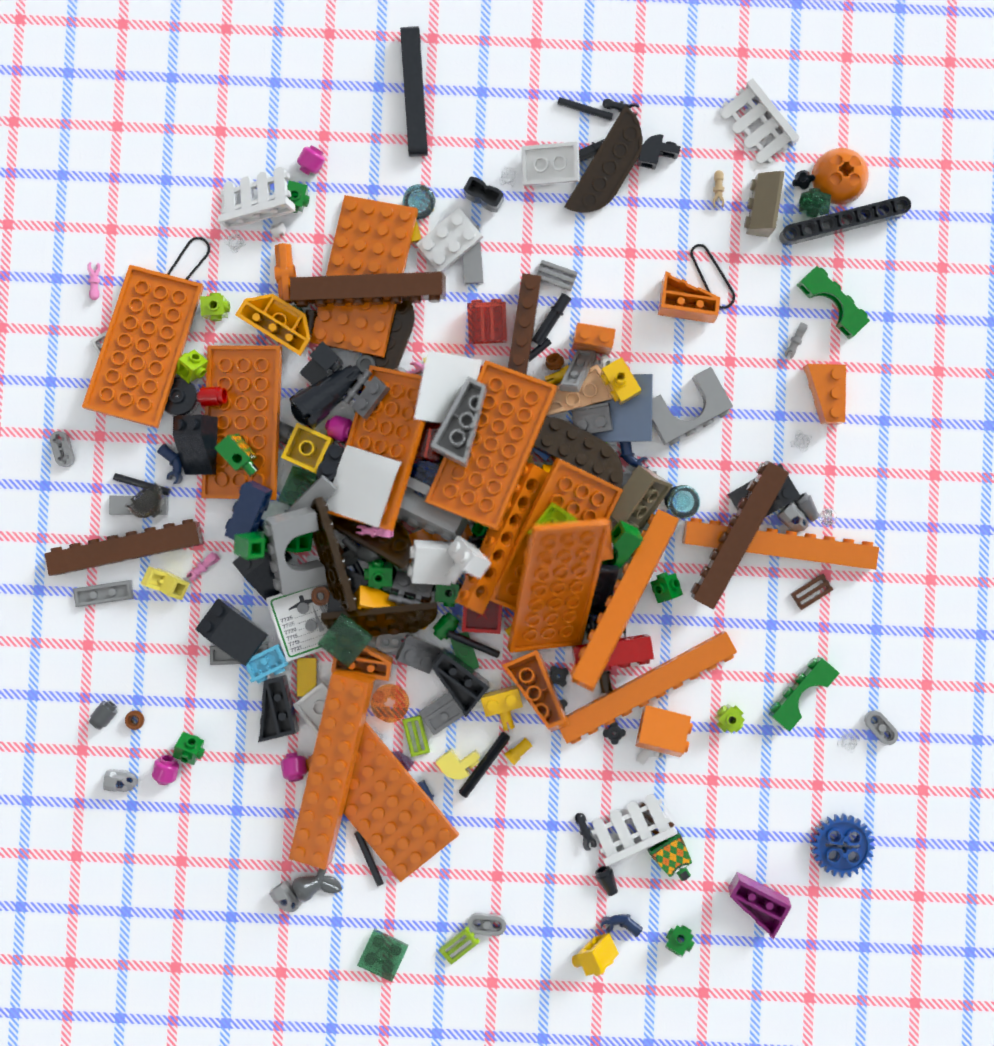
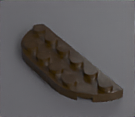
M627 106L623 107L582 175L580 182H578L564 205V208L578 213L593 212L606 206L619 191L636 163L643 144L639 120Z
M402 301L401 304L396 305L385 357L371 356L377 367L392 370L399 368L415 323L414 308L409 301Z
M555 417L545 418L533 448L554 459L557 457L621 488L623 482L622 463L615 450L608 443L563 419Z
M323 496L315 498L310 507L315 509L319 530L314 531L312 537L319 560L325 567L328 588L333 598L342 603L340 607L347 612L357 610V599L351 591V580L346 574L345 560L340 555V544L338 539L335 538L333 532L334 525L328 516V505L324 501Z
M328 514L335 530L401 570L406 571L411 561L410 546H412L408 532L398 521H396L393 537H371V535L357 534L356 531H362V529L356 528V526H372Z
M429 602L357 609L350 612L321 613V621L327 629L354 639L364 636L377 637L386 634L416 633L436 619L438 603Z

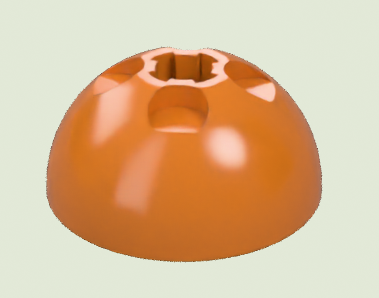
M835 148L825 152L817 159L812 170V174L815 176L812 184L817 194L825 201L838 205L848 204L859 198L864 192L869 178L868 167L863 157L856 151L848 148Z

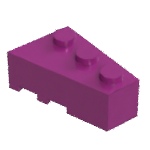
M736 872L728 886L730 897L774 940L792 908L789 898Z

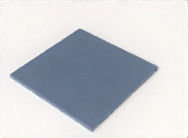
M632 374L642 391L639 395L622 405L613 399L596 403L608 402L610 404L613 431L592 435L605 442L652 441L653 374Z

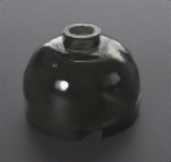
M156 482L152 483L154 485L152 488L146 486L130 499L133 502L132 504H125L128 511L135 517L147 518L152 516V518H155L162 512L160 508L164 504L165 496Z

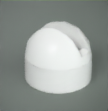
M283 222L276 223L269 228L272 235L276 238H280L279 234L281 233L283 236L286 234V227Z

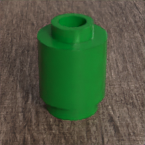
M447 612L432 627L435 630L433 634L441 641L443 638L447 640V631H455L460 621Z

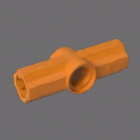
M280 243L275 245L274 248L276 259L274 273L276 283H278V295L285 302L293 303L290 301V277H296V269L293 264L292 245Z

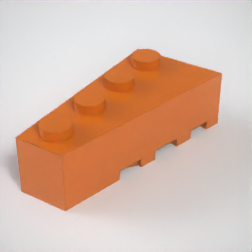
M538 650L502 665L549 731L554 732L570 725L542 655Z

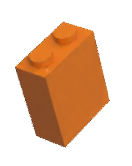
M577 322L572 349L596 351L597 354L609 356L613 349L616 329Z
M646 705L642 709L635 746L681 757L684 752L687 753L689 748L687 736L691 734L693 723H690L691 716Z

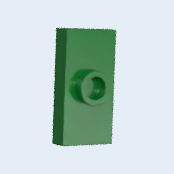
M469 632L458 633L470 638ZM450 639L456 657L472 669L480 667L474 648Z

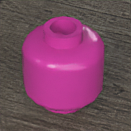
M313 145L304 147L297 158V163L301 166L299 170L307 175H310V173L317 174L325 162L324 152Z
M334 415L325 424L328 437L339 442H346L353 422L349 418Z
M297 752L286 754V758L281 761L283 778L289 780V782L303 780V776L307 774L305 757L297 755Z
M162 755L154 762L152 778L159 785L173 783L177 778L179 763L173 756Z

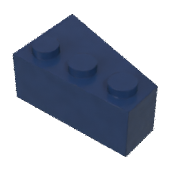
M253 480L242 484L239 489V499L232 507L233 514L226 522L224 536L234 540L235 534L258 532L259 525L263 526L264 520L261 518L264 511L268 510L273 490Z

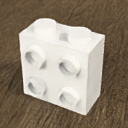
M414 540L413 547L410 546L411 564L407 568V576H410L411 582L414 584L450 585L451 582L445 578V575L453 567L454 560L446 551L452 542Z

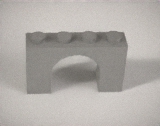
M712 367L692 377L703 399L702 412L696 419L690 421L680 420L670 412L661 394L653 398L652 425L663 445L669 443L671 446L679 442L680 436L686 434L688 437L697 432L696 427L710 425L714 422L712 420L714 417L719 415L722 418L730 413L729 409L734 407Z
M308 506L265 518L264 532L269 540L267 550L272 557L270 567L275 575V579H273L275 590H278L284 596L327 583L325 567L318 559L299 565H290L285 561V549L292 539L299 535L319 530L316 512Z

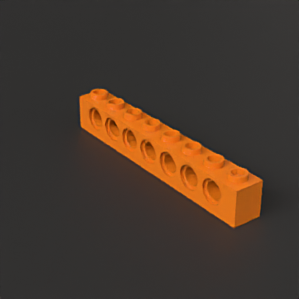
M526 463L498 531L490 528L481 545L480 551L491 564L480 579L469 573L467 574L455 600L456 603L483 615L510 551L542 488L548 472L535 464Z

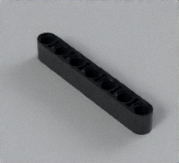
M419 26L400 27L409 157L428 156Z
M900 196L789 224L781 231L779 240L783 245L790 246L897 219L911 209V201L908 197ZM897 204L903 206V211L897 208ZM878 208L883 209L885 211V215H881L878 212ZM860 213H864L867 220L861 219ZM842 217L848 220V225L842 223ZM823 222H827L830 225V229H825ZM804 227H809L812 230V234H807L804 231ZM785 232H791L793 234V239H789L786 236Z

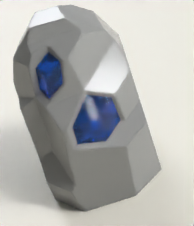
M793 502L786 505L777 514L778 519L790 530L800 532L808 528V520L805 514Z
M109 769L104 775L103 790L113 792L130 791L138 784V778L129 771Z
M287 880L269 892V895L280 909L285 912H295L298 910L299 900L292 885Z

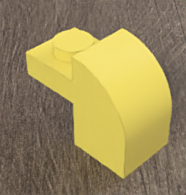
M148 566L140 584L158 590L169 597L182 600L190 583L170 572Z
M451 748L436 759L435 763L447 777L460 780L470 775L467 767L471 769L479 763L480 754L475 749L460 760Z

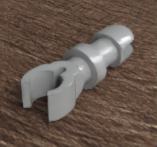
M802 322L799 324L795 336L790 340L791 344L785 352V357H787L789 352H792L790 359L794 357L798 345H801V339L808 328L807 324Z

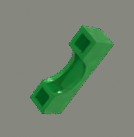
M816 266L796 285L809 299L823 296L835 303L839 312L836 327L848 339L854 337L870 322L867 318L868 314L854 304L855 301L852 297L845 295L841 291V286L837 282L832 281L823 268Z
M620 520L611 531L613 559L604 560L601 562V565H618L620 569L643 541L639 529Z
M264 531L235 534L234 554L247 560L263 558L264 553L268 552V537ZM313 532L299 535L292 539L285 551L294 553L311 551Z
M821 657L811 659L807 664L808 669L804 673L801 672L795 678L796 683L783 692V698L779 702L776 701L770 707L771 712L768 715L789 732L802 718L799 711V699L802 693L812 686L828 688L840 674Z

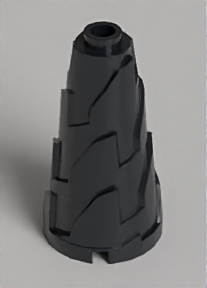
M348 365L344 369L324 377L312 386L310 385L291 396L289 401L294 409H297V413L311 429H314L347 395L348 389L354 386L357 382L356 378L362 372L356 365Z

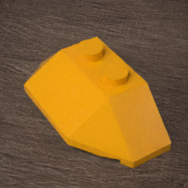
M274 294L244 299L235 314L238 318L300 356L311 340L306 314Z

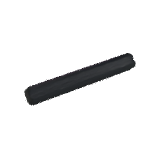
M502 732L463 784L459 790L461 796L465 798L469 796L510 740V736L507 733Z

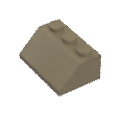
M785 171L758 173L755 179L751 180L750 191H752V198L748 199L747 209H750L749 216H746L744 228H747L746 234L768 238L776 229Z
M639 465L632 472L628 482L621 488L623 492L611 517L617 522L622 520L638 528L641 532L651 514H654L673 484L648 468Z

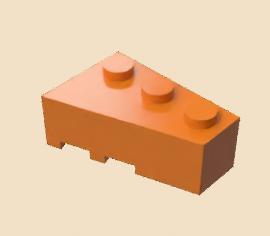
M665 271L661 285L658 315L715 323L719 314L720 297L700 287L696 288L688 284V281L680 280Z
M806 364L803 366L820 424L840 425L845 423L846 364Z
M339 632L336 634L331 672L340 669L372 679L389 681L393 657L358 639Z

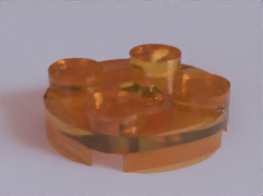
M392 683L380 686L371 699L373 714L378 719L387 723L401 720L408 712L410 705L407 692L400 685ZM387 698L395 700L396 703L393 704V708L385 705L388 701Z

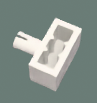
M457 535L446 551L453 558L455 564L448 574L445 575V578L455 584L465 571L480 579L491 562L473 543Z

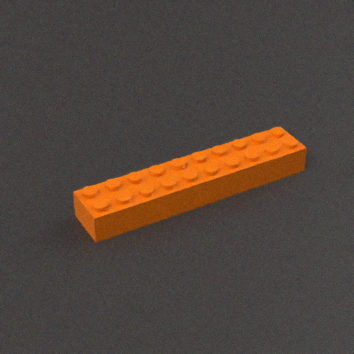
M340 669L331 674L289 854L290 860L326 870L332 862L375 679Z

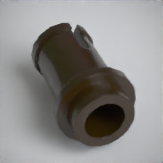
M306 309L305 314L309 333L312 334L317 311Z
M609 670L603 671L599 679L601 693L613 691L610 680L611 671Z

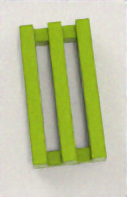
M417 715L402 719L411 757L430 753L422 716ZM415 720H418L425 750L421 748ZM408 722H411L418 749L417 752L414 751Z
M466 926L442 945L438 951L452 965L474 948L480 940L475 938V934L473 932L470 933L469 928ZM464 935H466V937H465L463 940H461L459 943H457V944H456L454 947H452L449 951H447V952L445 951V950L448 949L451 945H453L456 941H458L461 937H463ZM469 940L471 941V943L467 945L464 949H462L459 953H457L452 958L450 957L452 953H454L457 949L463 946L466 942H468Z

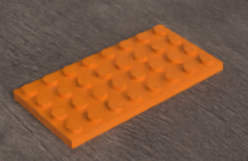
M344 195L326 276L404 273L418 209ZM364 302V305L345 303V306L327 304L325 307H318L310 342L319 345L323 341L331 348L384 358L397 304L383 302L381 305H374L371 302Z
M129 264L82 408L159 428L177 372V362L182 356L200 296L203 292L204 285L202 283Z
M207 345L206 387L220 386L226 389L228 395L226 404L205 407V415L218 417L217 444L227 435L240 434L257 456L253 463L259 470L250 477L245 470H234L217 452L216 475H202L201 498L239 499V489L242 484L253 480L273 490L270 500H277L282 346Z
M485 360L477 381L486 385L487 392L467 468L444 457L425 502L498 531L558 387L557 385Z
M370 365L369 371L372 372V375L368 380L371 381L375 376L387 385L390 390L367 420L357 412L355 413L346 446L349 445L401 462L379 528L393 531L426 422L414 419L422 376ZM328 510V514L363 523Z
M556 457L510 551L490 601L515 611L530 536L528 532L552 502L570 513L578 521L596 520L599 516L609 520L623 489Z
M608 519L536 524L531 526L507 646L509 653L582 644L611 523Z
M365 721L343 814L396 878L402 882L457 838L459 833ZM313 755L305 760L308 772Z

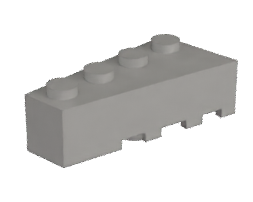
M468 376L430 445L433 451L465 468L468 465L487 392L486 385Z
M410 487L405 489L396 521L400 522L402 520L411 527H420L430 534H439L448 541L455 540L457 535L461 537L468 524L466 518L429 505L425 502L426 495L423 498L415 493L414 489Z

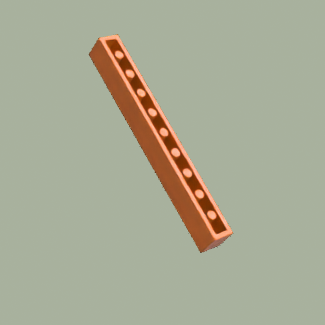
M660 509L657 510L656 514H651L647 523L649 524L647 531L643 530L641 533L643 538L641 545L631 554V557H633L631 562L625 564L622 571L624 573L622 580H617L614 586L616 591L613 597L609 596L605 606L607 609L605 613H600L596 621L598 624L596 630L592 629L587 640L590 642L587 648L583 646L579 654L581 659L578 665L574 664L570 671V675H572L571 682L591 692L594 691L678 526L679 518Z
M691 518L690 521H685L682 543L718 548L720 544L718 540L722 532H726L730 525L722 526L721 521L710 520L709 524L702 523V519ZM767 528L766 531H759L758 529L746 552L876 570L879 547L873 546L874 542L862 541L861 544H854L855 540L843 538V541L839 542L835 541L836 537L831 536L817 539L816 534L805 533L803 537L797 536V532L786 530L785 534L778 533V529Z
M722 631L619 686L612 692L606 693L567 714L566 717L570 725L559 730L567 744L569 742L571 744L577 743L582 739V735L586 733L591 735L597 732L599 726L603 724L608 726L614 723L616 717L629 715L633 712L632 709L637 706L639 708L644 707L650 703L649 700L656 697L658 699L667 694L666 690L670 688L674 690L681 687L683 681L687 679L691 681L698 678L700 672L713 670L720 661L727 662L733 659V654L737 653V650L727 632Z

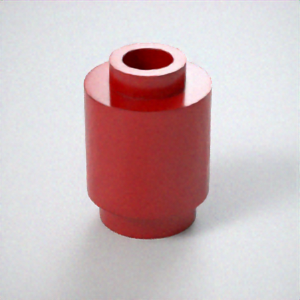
M220 386L201 387L197 393V400L203 407L222 406V404L227 403V391Z

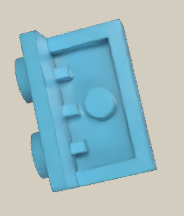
M280 644L254 655L246 665L251 677L250 682L256 681L259 684L267 680V675L271 673L278 675L286 671L284 667L289 665V663L286 661Z

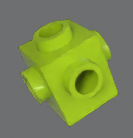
M210 293V296H200L201 316L204 319H211V321L217 322L222 321V318H228L230 302L221 293Z
M195 349L189 353H184L178 359L176 373L189 384L206 374L208 360Z
M729 704L723 705L716 712L715 718L719 721L717 725L724 732L727 730L730 733L738 732L744 726L743 722L745 719L742 717L744 713L736 705L734 707ZM733 716L735 719L729 723V718Z

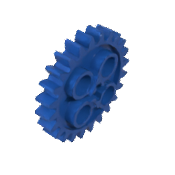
M842 813L841 818L834 814V820L827 816L828 822L820 821L822 828L815 827L818 834H812L816 841L810 842L811 845L816 847L811 850L813 854H817L814 860L820 861L818 866L820 868L824 867L826 873L831 871L834 877L837 873L841 878L844 877V873L851 877L852 871L858 875V868L865 870L863 864H870L867 858L874 857L870 850H874L875 847L870 845V843L875 840L872 837H868L872 832L865 830L867 825L865 823L861 824L859 818L854 821V816L849 815L847 819L844 813ZM837 831V837L830 839L831 832ZM852 832H856V838L850 841L849 835ZM843 842L846 843L847 845H849V846H842V849H841L839 846H837V845H843ZM826 843H832L835 845L826 846ZM859 845V848H854L851 846ZM835 850L836 856L829 859V853ZM855 852L854 859L848 860L849 853Z

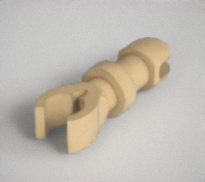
M717 170L714 173L715 187H713V192H715V197L713 198V207L716 208L715 203L720 198L722 202L721 207L723 208L724 174L721 170Z

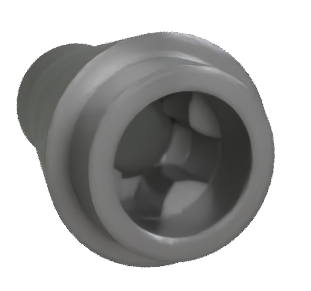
M806 492L800 494L801 497L794 500L795 505L805 514L810 522L815 521L820 517V514L811 495H808Z

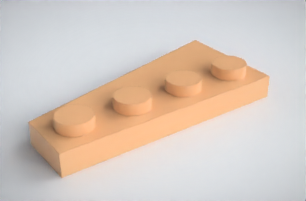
M598 364L590 368L579 392L560 391L559 385L557 386L558 389L546 417L612 399L610 395L612 390L609 385L605 386L600 378V375H602L601 369Z

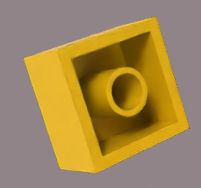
M296 423L281 458L317 474L318 466L324 460L328 447L335 440Z

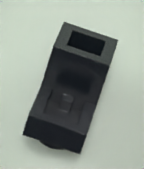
M662 134L653 135L643 143L637 166L655 170L659 156L677 159L681 146H677L676 143L670 141L662 142L664 137Z

